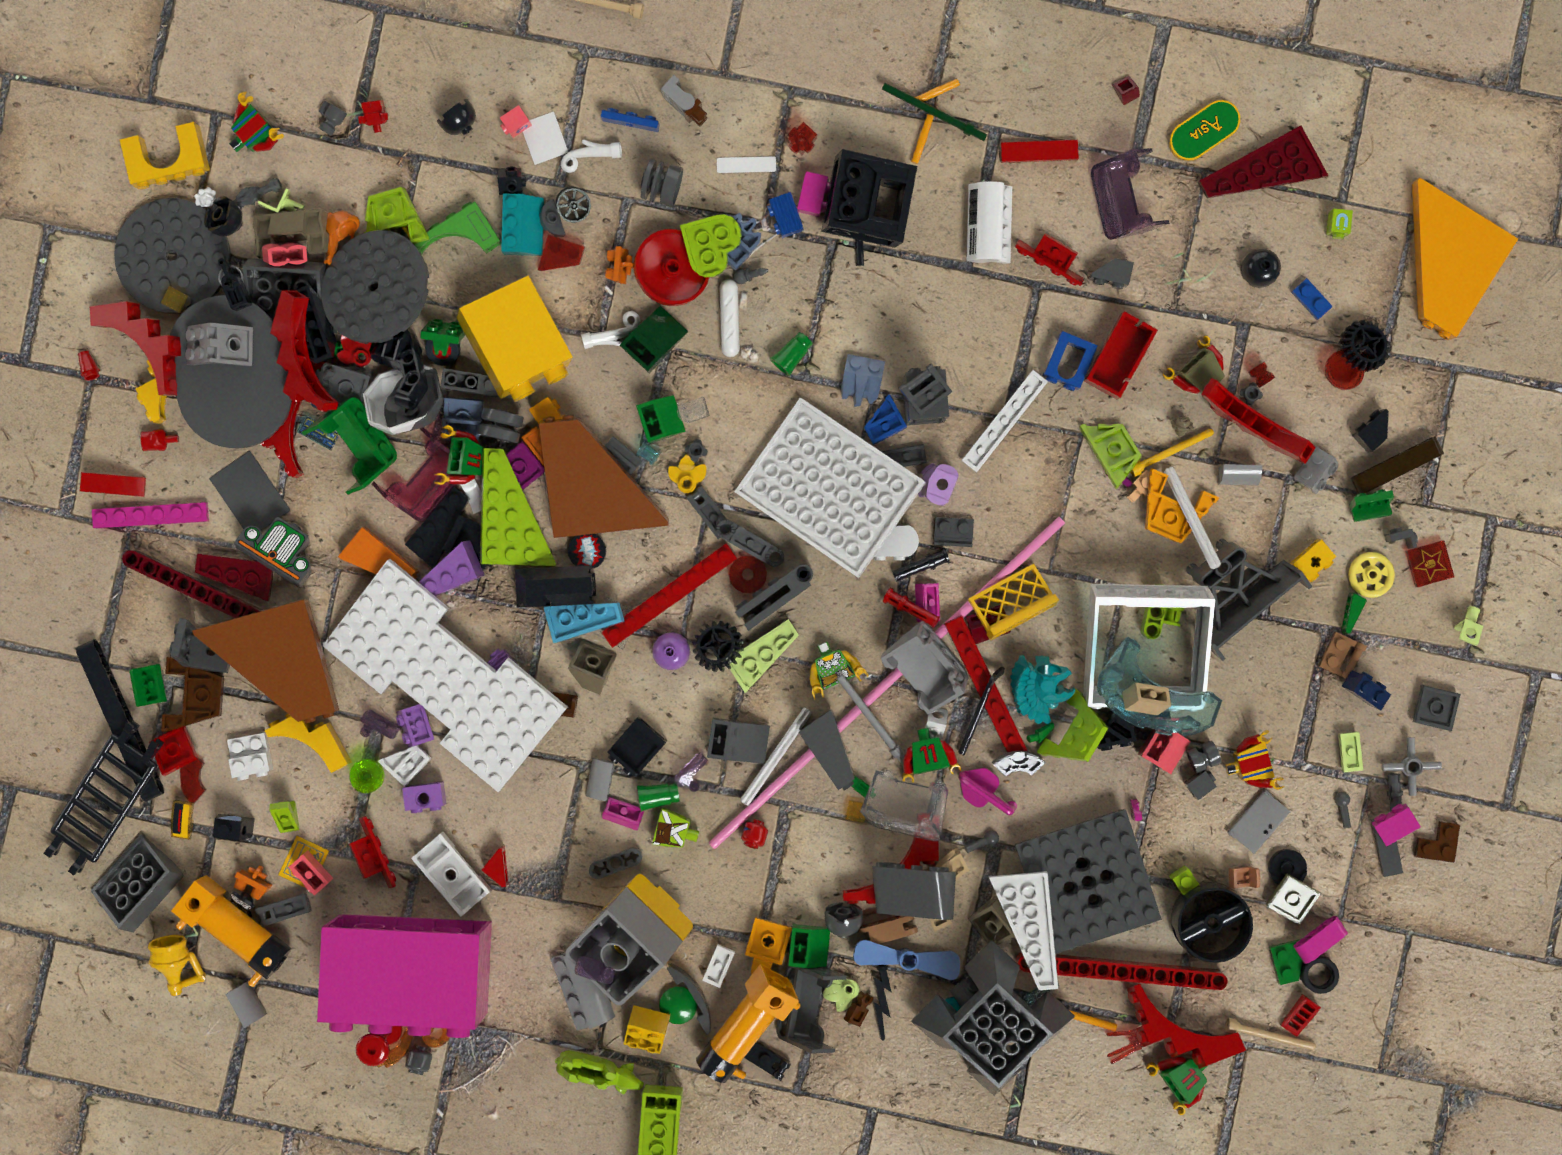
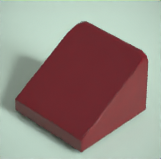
M1130 76L1112 85L1123 105L1140 97L1139 87Z

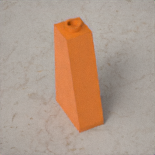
M362 527L338 556L340 559L374 574H377L385 562L391 559L415 580L418 578L416 574L419 571L366 527Z

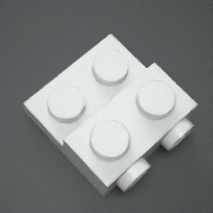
M266 733L227 740L230 753L228 761L232 778L237 777L238 781L249 779L251 774L261 777L268 775L267 771L273 770Z

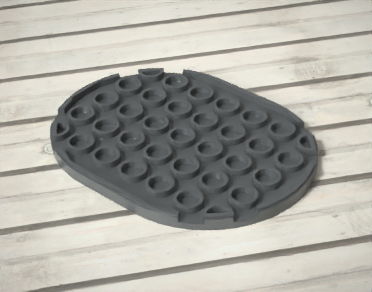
M226 295L209 297L190 306L177 319L170 332V336L180 337L181 356L175 357L176 397L185 421L204 440L217 446L239 449L258 445L272 437L286 421L292 400L283 393L288 372L276 363L282 342H279L277 337L270 334L273 324L272 318L254 303L249 307L234 311L230 308ZM204 323L253 327L252 366L217 363L195 366L187 365L185 357L187 350V327ZM234 340L230 341V348L232 350L236 349V342Z

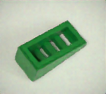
M1355 593L1348 594L1341 628L1342 633H1351L1367 599Z

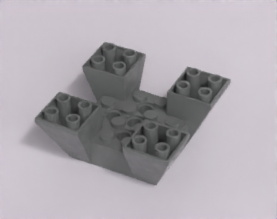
M991 940L965 966V969L979 990L958 1011L937 994L911 1022L939 1047L958 1051L972 1064L967 1069V1072L995 1096L1021 1071L1020 1067L1039 1048L1048 1044L1075 1015L1048 991L1031 1007L1013 991L1020 965ZM1009 1016H1014L1013 1019H1007ZM981 1017H987L985 1020H979ZM995 1030H1001L998 1033H993Z

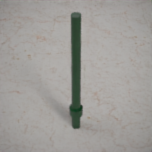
M884 83L881 89L962 130L968 136L972 135L982 141H985L987 137L986 133L974 128V125L966 124L887 83Z

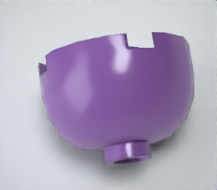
M675 632L659 636L652 648L656 664L666 670H677L683 667L689 660L691 653L687 639Z

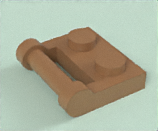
M1334 632L1318 667L1346 679L1350 672L1354 671L1362 652H1365L1367 646L1338 632ZM1352 646L1355 648L1345 671H1341L1340 668Z

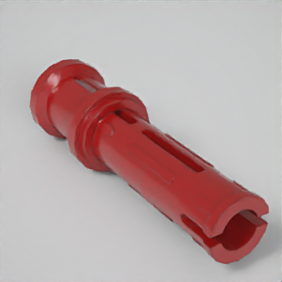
M891 587L883 598V603H889L896 607L898 611H905L931 625L933 628L940 619L939 616L909 601L908 596L898 594Z

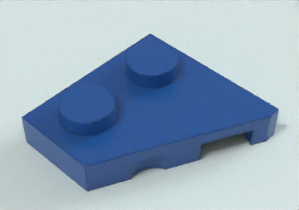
M888 395L864 429L872 444L875 445L906 429L907 425L892 397Z

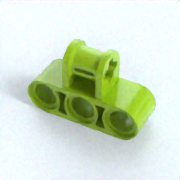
M1145 607L1141 625V634L1145 638H1158L1161 634L1163 623L1180 627V616L1184 608L1157 607L1159 614L1153 617L1151 615L1153 607ZM1153 625L1155 633L1149 636L1146 632L1147 627Z

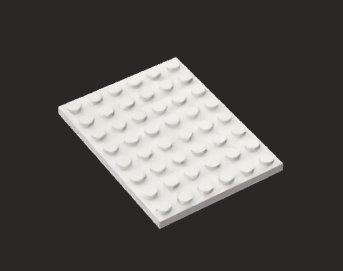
M799 398L734 492L859 578L926 482L802 398Z

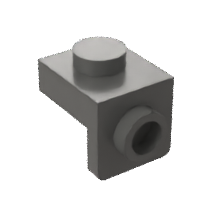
M1401 527L1390 530L1389 534L1384 535L1386 542L1405 539L1408 549L1417 548L1418 537L1413 532V529L1402 530Z

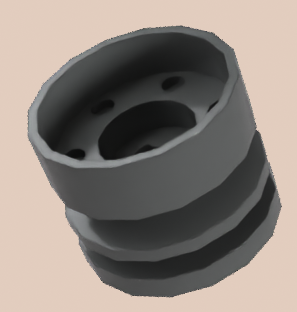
M651 159L643 173L641 198L646 200L650 193V201L653 202L657 195L660 194V204L673 207L680 190L683 167L671 164L667 172H664V162L661 161L656 169L657 161Z

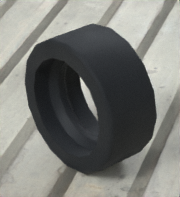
M1320 955L1310 963L1305 964L1303 962L1300 979L1312 992L1324 994L1332 991L1338 984L1339 970L1335 963L1327 957ZM1322 963L1328 966L1331 974L1330 978L1323 985H1314L1309 980V970L1313 965Z

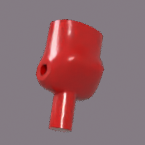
M164 429L141 432V447L143 451H165L167 443L179 442L178 435L167 436Z

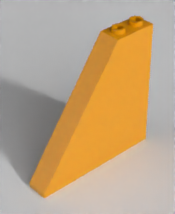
M1418 178L1412 184L1418 320L1423 322L1422 325L1424 327L1439 332L1438 335L1440 337L1451 340L1456 338L1518 241V238L1422 178Z

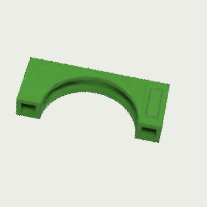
M468 202L462 206V210L458 213L453 212L442 223L433 224L427 232L429 240L414 245L423 254L435 241L445 237L459 236L474 241L487 254L500 246L502 242L476 202Z

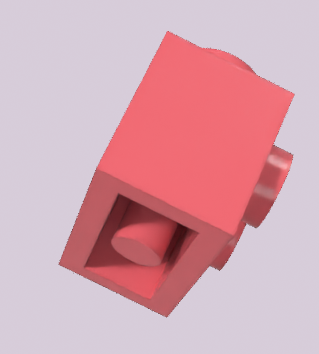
M306 851L289 866L292 874L300 879L305 888L313 893L314 896L334 879L309 851Z

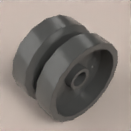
M482 409L481 418L492 422V424H479L478 435L511 443H519L520 433L509 428L522 427L524 417L501 409Z

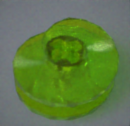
M372 759L359 760L352 766L349 773L352 786L361 793H372L378 790L383 784L385 777L382 766ZM367 772V774H370V778H364L363 774Z

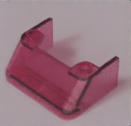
M424 427L420 428V430L430 439L425 445V451L431 457L407 485L397 481L392 483L386 490L373 481L372 483L375 489L387 501L416 521L426 520L451 489L456 486V484H449V482H445L442 485L434 483L442 481L440 475H434L436 473H443L449 476L446 473L450 447Z

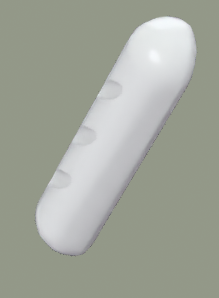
M725 279L721 282L719 288L721 350L726 357L731 358L735 357L740 349L738 286L734 280Z

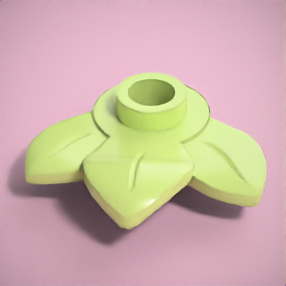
M852 979L833 980L832 985L823 991V997L829 1001L836 1002L837 1012H842L851 1006L853 998L859 994L860 988L858 983ZM847 986L852 988L851 993L847 991Z

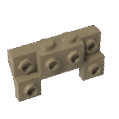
M298 209L292 212L280 211L279 213L254 215L253 229L256 237V256L259 259L263 258L262 247L267 244L307 240V251L310 254L327 252L329 234L326 232L328 213L323 209Z

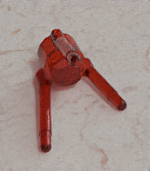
M1136 1029L1106 1033L1107 1036H1131L1128 1037L1129 1045L1107 1054V1057H1112L1124 1052L1111 1060V1064L1142 1049L1143 1045L1137 1039Z

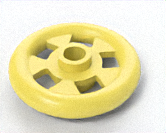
M1366 552L1353 560L1349 568L1348 578L1352 588L1358 594L1368 598H1375L1384 595L1392 587L1395 572L1392 563L1387 557L1377 552ZM1368 560L1370 565L1363 569L1361 563ZM1378 561L1384 565L1382 570L1375 566ZM1371 571L1375 573L1374 578H1370L1369 576ZM1362 573V582L1357 581L1356 574ZM1382 575L1387 577L1384 584L1379 583ZM1367 584H1375L1374 590H1367Z

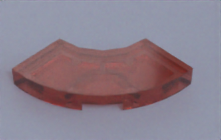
M200 758L180 768L181 789L192 805L207 790L203 786L200 777L201 769L205 764Z

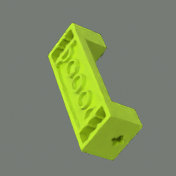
M645 1084L642 1094L638 1155H677L683 1087Z

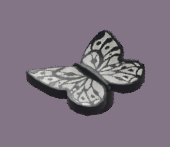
M233 891L230 894L232 898L230 901L252 918L249 909L255 906L253 898L246 892H242L239 895Z

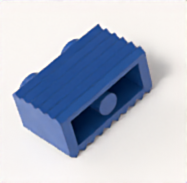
M791 192L769 199L770 205L767 206L770 217H775L776 223L773 225L777 235L781 234V237L785 238L804 231Z

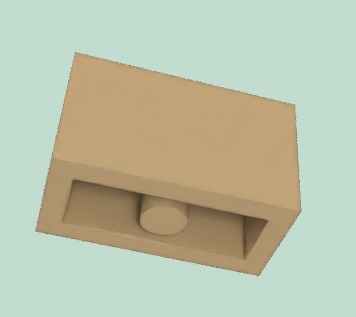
M1135 682L1122 692L1124 708L1127 711L1159 715L1171 707L1169 688Z

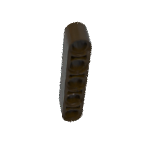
M1436 436L1351 477V480L1358 494L1367 493L1443 455L1444 452Z

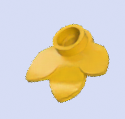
M685 455L680 460L678 467L669 466L668 475L673 482L677 483L680 491L691 493L695 490L697 483L704 480L707 468L705 464L695 466L691 458ZM689 480L691 485L684 487V481Z

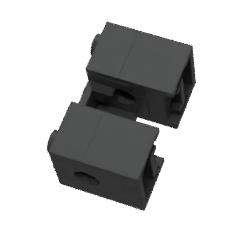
M934 366L947 384L946 369H941V366ZM921 368L909 369L902 379V384L906 385L923 372ZM930 376L910 391L911 394L914 396L920 389L925 388L935 379ZM903 395L905 423L907 426L944 423L949 418L948 396L919 416Z

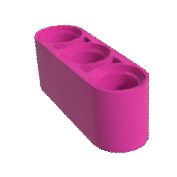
M1332 916L1300 939L1293 947L1302 961L1307 964L1314 961L1343 939L1348 932L1338 916Z

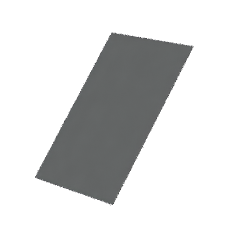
M250 451L209 478L243 529L248 526H256L261 531L269 526L276 517H282L290 511Z

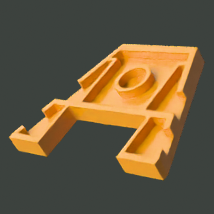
M1150 469L1145 529L1181 544L1192 530L1178 501L1161 494L1168 475L1155 469ZM1206 491L1200 492L1194 507L1199 519L1208 513V509L1218 501L1219 497Z

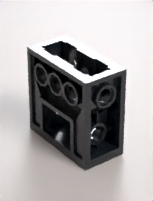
M842 149L835 156L821 232L892 248L902 244L918 166ZM880 186L898 190L892 220L874 216Z

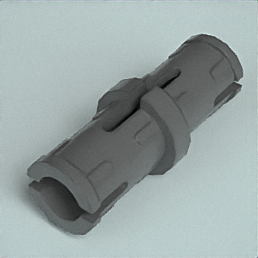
M1399 773L1387 775L1389 784L1387 796H1389L1390 812L1394 806L1402 804L1403 791L1401 790Z

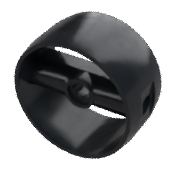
M1200 882L1197 887L1185 895L1180 894L1177 897L1171 912V926L1176 940L1190 955L1202 961L1218 963L1235 958L1247 947L1253 932V918L1246 901L1236 891L1221 883ZM1220 890L1231 893L1235 897L1230 901L1181 922L1182 913L1187 904L1195 896L1203 892ZM1214 917L1216 919L1215 924L1208 926V920ZM1242 919L1241 929L1236 939L1228 947L1220 951L1203 953L1195 951L1186 945L1207 934L1217 933L1223 927Z

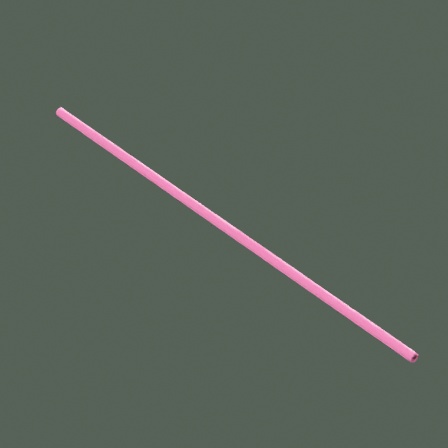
M1060 517L1056 518L976 594L1006 579L1056 533L1065 522ZM979 598L975 600V603L978 605L984 599ZM969 601L946 622L960 615L964 618L970 613L973 608ZM943 624L935 633L942 639L948 631ZM897 667L862 699L867 707L903 675ZM857 705L837 722L840 733L862 713ZM810 748L708 842L712 848L716 849L815 757Z

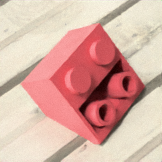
M1155 724L1138 755L1171 774L1191 741L1164 724Z

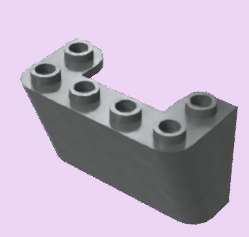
M876 862V866H872L876 913L953 920L956 872L949 871L948 867H929V870H923V866L911 865V869L905 868V864Z

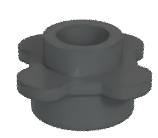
M1253 382L1247 388L1240 390V395L1245 398L1247 405H1253L1254 401L1263 397V393L1260 392L1257 384Z
M699 439L685 447V451L690 454L693 462H697L700 457L706 456L708 453Z

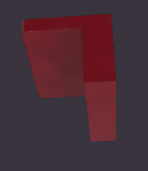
M1000 605L989 608L988 610L999 613ZM1002 608L1001 613L1006 615L1004 609ZM976 613L966 616V621L975 644L990 640L987 636L988 632ZM987 613L986 621L991 626L996 623L998 616Z

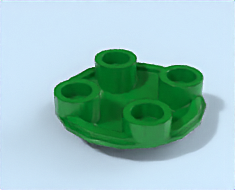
M675 986L663 993L659 1008L660 1012L670 1015V1023L684 1024L694 1017L697 1011V1003L688 988Z

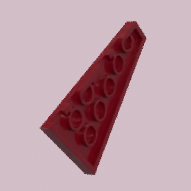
M1302 125L1206 176L1199 180L1198 183L1208 199L1326 178L1329 175Z

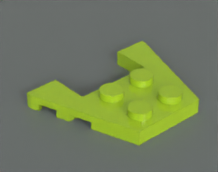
M398 187L368 196L365 221H367L366 232L376 230L390 231L408 225L410 241L413 244L429 240V236L405 188Z
M1075 688L1073 696L1066 703L1078 709L1079 712L1073 719L1059 745L1047 738L1044 739L1037 751L1042 756L1063 757L1070 760L1089 762L1108 730V727L1097 712L1088 707L1083 693Z

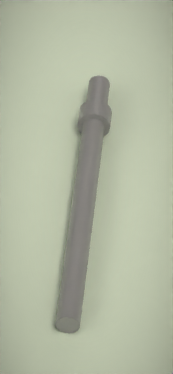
M844 675L838 676L837 680L890 748L889 752L903 765L905 755L902 753V748L899 744H895Z

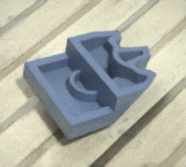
M740 213L733 216V218L741 227V243L735 250L728 253L727 263L735 271L759 245L761 233L752 232V229L757 224L755 219L753 218L746 223H742V215Z
M848 354L841 385L842 399L852 396L854 407L861 406L863 398H866L868 403L872 404L879 396L885 361Z
M445 397L442 428L450 425L454 431L460 430L471 433L478 440L480 436L477 434L479 424L483 423L481 414L484 408V400ZM442 429V433L449 434L448 430ZM453 436L446 438V440L450 441Z

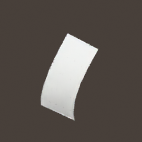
M475 479L466 484H460L466 496L470 499L469 503L473 514L481 511L482 493Z

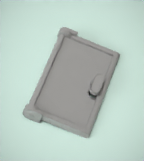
M1263 789L1258 798L1227 833L1255 854L1288 816L1290 811L1278 802L1268 790Z

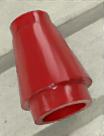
M82 351L78 353L80 373L84 380L90 381L100 376V369L90 352Z

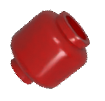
M754 819L753 822L745 824L741 839L745 846L758 849V847L764 846L769 831L764 826V822Z

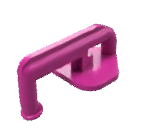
M987 768L962 771L959 774L958 779L961 782L963 797L973 806L980 808L990 802L1007 815H1012L1017 809V804L1014 801L1006 803L994 794L999 786V778Z

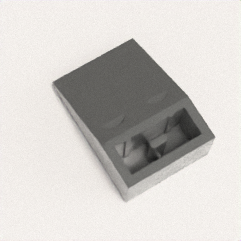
M713 718L707 758L765 764L770 725Z

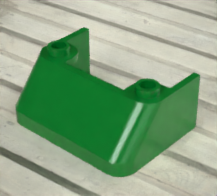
M354 397L339 404L337 410L328 411L302 431V434L306 435L317 429L324 434H330L336 430L358 461L352 467V474L357 482L346 491L347 495L364 489L397 459V452L381 430L368 423L366 408L359 399Z

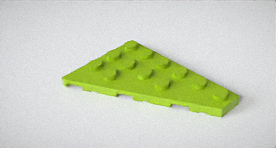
M483 448L480 564L554 567L556 562L504 450Z

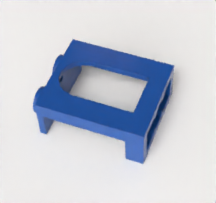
M1062 331L1058 336L1057 344L1042 376L1046 377V380L1050 383L1056 384L1059 382L1064 384L1063 388L1067 390H1079L1098 345ZM1067 345L1084 351L1077 372L1070 379H1064L1058 373V365Z

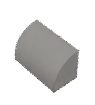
M1219 465L1218 485L1257 486L1261 480L1263 465Z
M592 758L586 791L587 797L601 801L608 800L614 762Z
M248 981L225 994L244 1028L267 1014L253 987L248 985Z

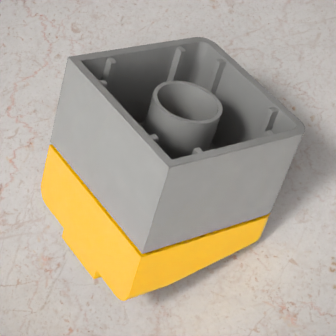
M637 874L585 927L567 948L566 956L613 1003L622 1005L668 962L693 929V924L678 909L680 905L662 887L658 886L656 888L644 875Z

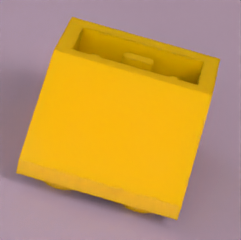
M633 1005L624 1045L643 1049L649 1053L660 1054L670 1015Z

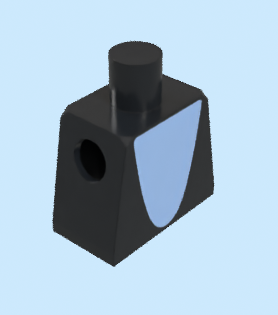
M218 814L214 820L213 837L237 841L252 838L255 818Z

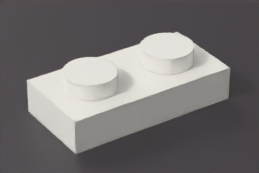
M717 944L702 981L720 988L735 951Z

